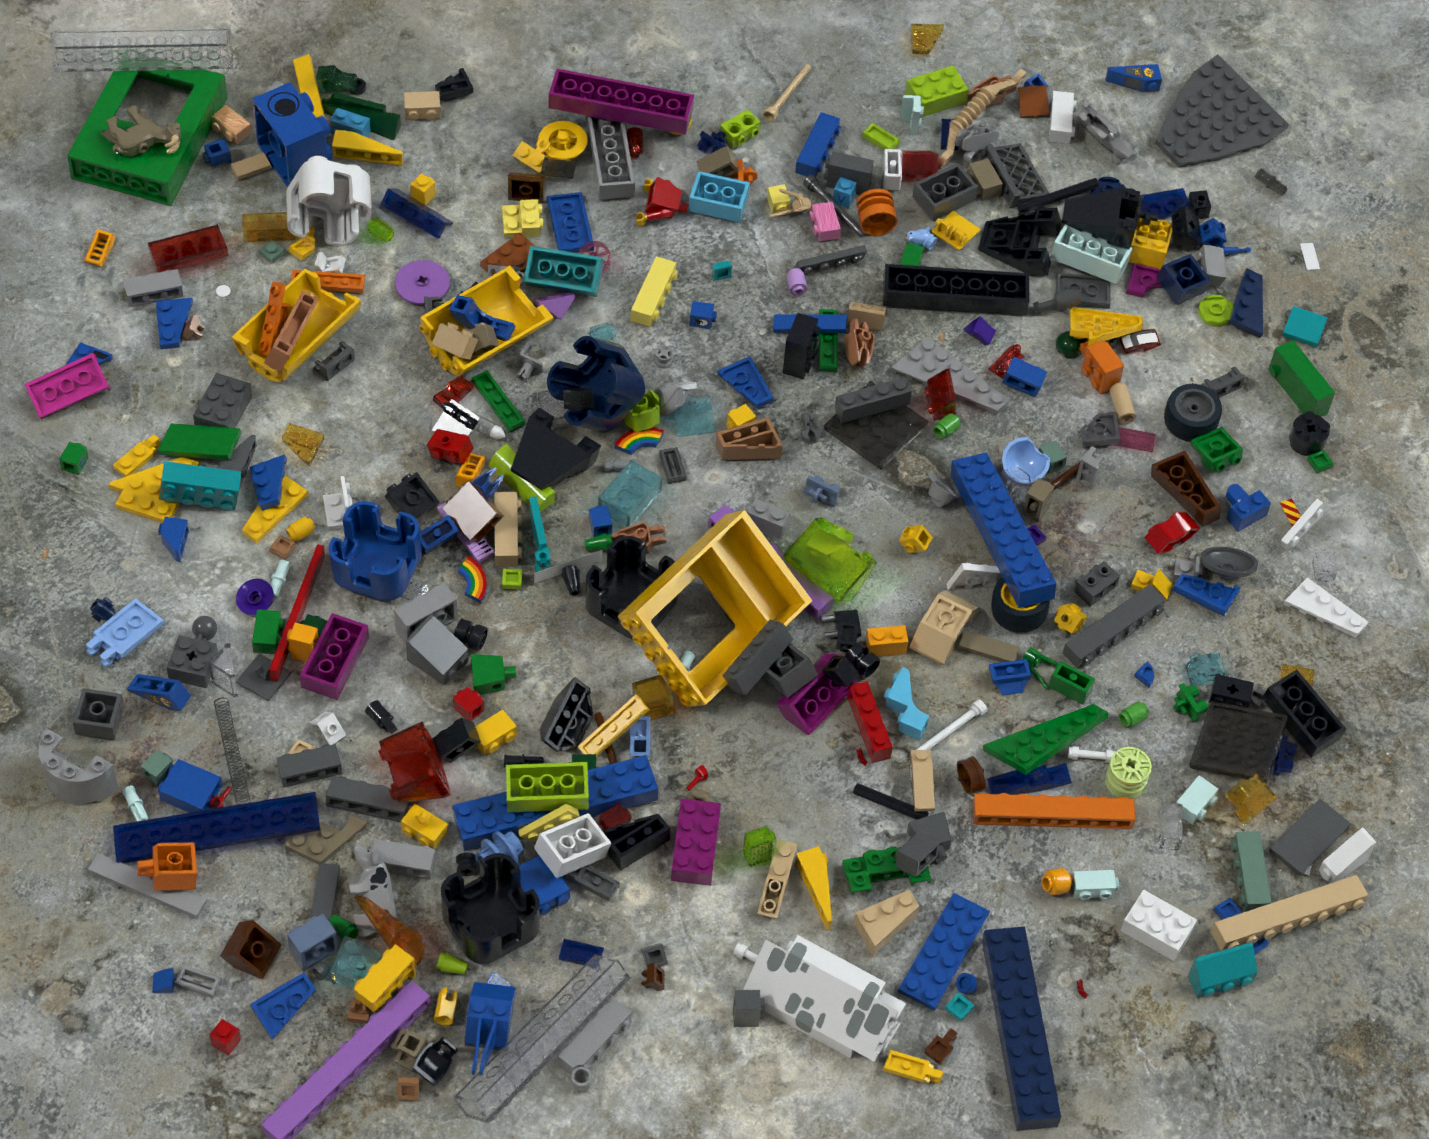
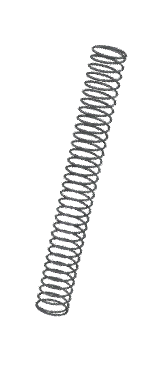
M221 697V698H218V699H216V700L214 701V706H215V709H216V712H217V713H218L217 708H216V707H217V706H216L217 704H215V702L218 701V700H220V699H227V698ZM220 712V713H218V715H219V714H224V715H228V716H229V715H231V712H230V714H226V713ZM225 725L222 726V727H226V728L222 729V731H223V730H228V731H231V732L234 731V730H230V729L234 728V725H233V727H228V726H225ZM222 732V733H221V738H222V741H223V747H224L225 743H230V744H234V745H230V746H232V747H235V748H232V749H234V750H236V751H239V747H238V744H237V743H232V742H229V741H227V742L224 743V740H223L224 738H223V737H227V738H230V737H229V736H226V735L224 736L223 734H224L225 732ZM224 747V751H225V754H226V755H227V753H226V752H227V751H226L227 749L230 750V751H233V750H231V749H229V748H225V747ZM239 751V753H237V754H239V756H235V755H231V754L228 755V756H233V757H231V758H228V760H229V759H235V760L241 761V763H239V764H242V760H241V757H240V751ZM227 760L228 767L230 768V777L238 779L233 781V783L240 782L246 784V786H243L247 787L245 778H236L240 776L231 774L235 771L245 775L242 765H233L236 763ZM238 787L235 788V789H240V790L236 791V792H242V793H239L240 795L246 796V797H243V799L250 800L249 793H248V792H243V791H245V790L248 791V789H241V788H238ZM234 793V797H235V800H236V801H237V799L242 800V798L236 797V796L239 795V794H235V793ZM247 803V804H238L237 806H240V805H241V806H246V805H248L249 803Z

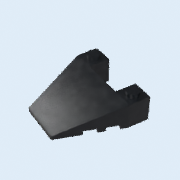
M1118 188L1066 199L1061 223L1081 232L1084 229L1092 233L1094 238H1098V236L1104 238L1112 246L1130 250L1136 222L1129 219H1121L1119 215L1129 218L1135 217L1140 191L1131 188Z
M1037 208L1032 213L1024 214L1022 212L1018 213L1016 217L1008 218L1006 216L986 221L978 250L1024 273H1029L1030 276H1048L1051 260L1047 248H1038L1041 235H1059L1062 221L1058 209Z
M538 408L529 416L510 471L543 490L559 483L563 478L573 477L579 471H587L596 462L601 445L587 436L577 445L571 443L550 430L554 416Z

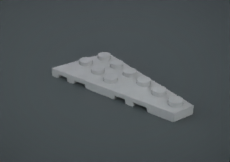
M926 337L894 364L890 370L892 373L897 374L898 372L905 375V378L909 380H918L924 386L944 394L955 395L964 402L967 400L975 403L976 407L996 415L1009 405L1010 400L929 337Z

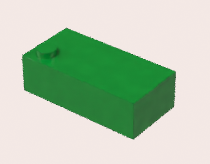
M1294 340L1276 347L1268 369L1271 376L1278 381L1303 414L1311 411L1321 417L1327 415L1335 391Z

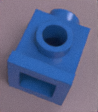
M225 139L204 145L205 152L203 153L205 163H210L211 167L228 162V164L232 163L231 152Z

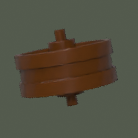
M971 756L965 760L958 761V781L961 782L966 793L970 795L976 791L984 790L986 787L985 772L978 760Z

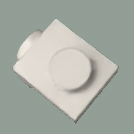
M318 252L315 267L320 272L342 273L346 259L343 255L327 258L323 252Z

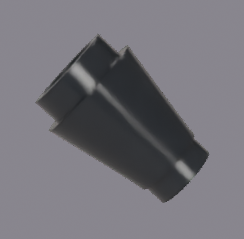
M576 565L564 567L561 576L569 594H579L581 592L580 570Z

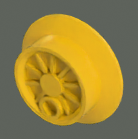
M556 121L546 125L538 137V140L542 139L544 141L542 148L547 143L551 146L550 151L545 153L548 158L561 164L576 160L584 152L588 142L587 134L583 128L569 121Z

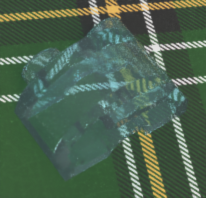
M1219 652L1204 655L1193 654L1190 656V661L1185 665L1190 686L1202 685L1207 681H1213L1215 674L1227 676L1223 658Z

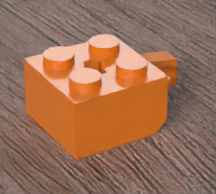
M1088 341L1080 344L1079 349L1084 357L1081 366L1082 373L1088 377L1092 387L1100 395L1109 392L1114 384L1120 383L1124 364L1108 342L1099 341L1088 345Z
M195 843L156 844L153 846L152 859L138 861L137 875L153 877L154 891L195 890L197 878Z

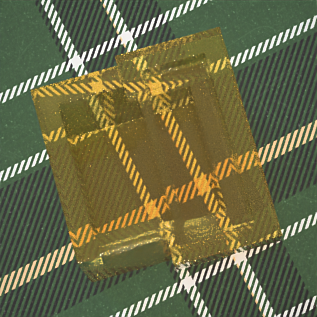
M657 675L632 683L633 696L635 694L639 695L649 708V711L643 716H651V720L675 714L674 698L663 676Z
M1257 773L1247 781L1243 778L1225 794L1236 807L1237 811L1234 814L1243 825H1246L1277 798Z

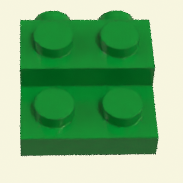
M1223 427L1191 440V446L1201 456V463L1210 473L1215 471L1222 472L1226 466L1231 464L1236 466L1242 460L1243 448Z

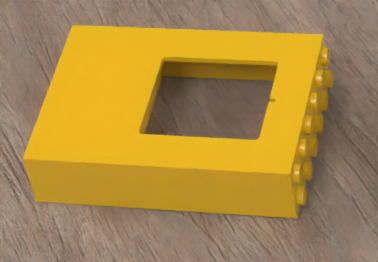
M745 510L725 514L617 617L620 619L621 625L633 636V641L643 649L646 658L656 666V671L666 679L669 688L679 696V701L688 708L706 705L728 684L723 674L770 619L784 623L787 626L812 602V599ZM698 576L735 624V627L688 671L671 648L667 649L669 645L653 626L651 620Z

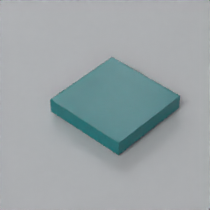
M1293 306L1282 336L1317 348L1328 317Z

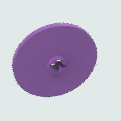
M417 260L406 264L398 271L395 278V287L399 296L414 305H424V296L443 298L450 286L447 271L438 263L428 260Z

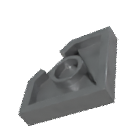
M1116 412L1098 413L1093 417L1091 423L1081 428L1083 447L1120 444Z

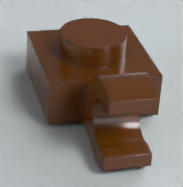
M951 1028L943 1038L937 1035L926 1047L924 1054L941 1066L952 1053L954 1047L951 1044L956 1040L958 1033Z

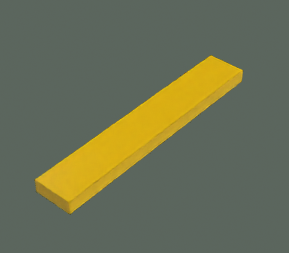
M307 54L293 59L300 93L306 92L309 95L314 107L312 113L315 117L323 116L325 118L310 55Z

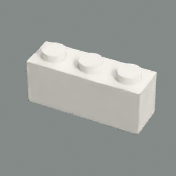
M1053 91L1050 110L1049 142L1069 144L1070 138L1074 137L1075 127L1072 124H1075L1076 118L1073 111L1076 110L1077 100H1074V93Z

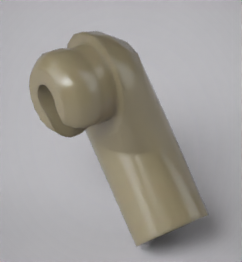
M693 788L687 794V799L690 800L699 799L701 801L715 802L708 792Z

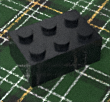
M797 313L786 339L783 374L804 379L806 373L809 374L812 366L810 362L812 359L815 360L818 351L816 349L819 341L817 337L820 332L818 318Z

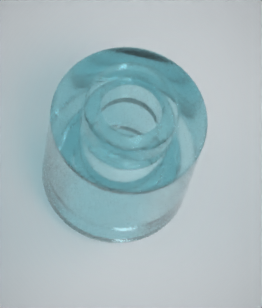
M603 323L590 327L588 336L611 341L616 337V330L612 323Z

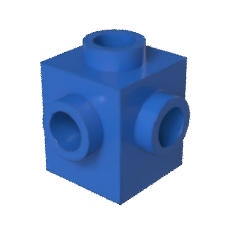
M1215 218L1201 224L1202 243L1215 247L1226 243L1225 225Z

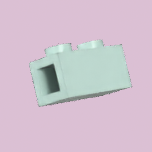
M1114 870L1074 871L1072 876L1074 899H1109L1114 897L1116 889H1119V879L1115 877Z

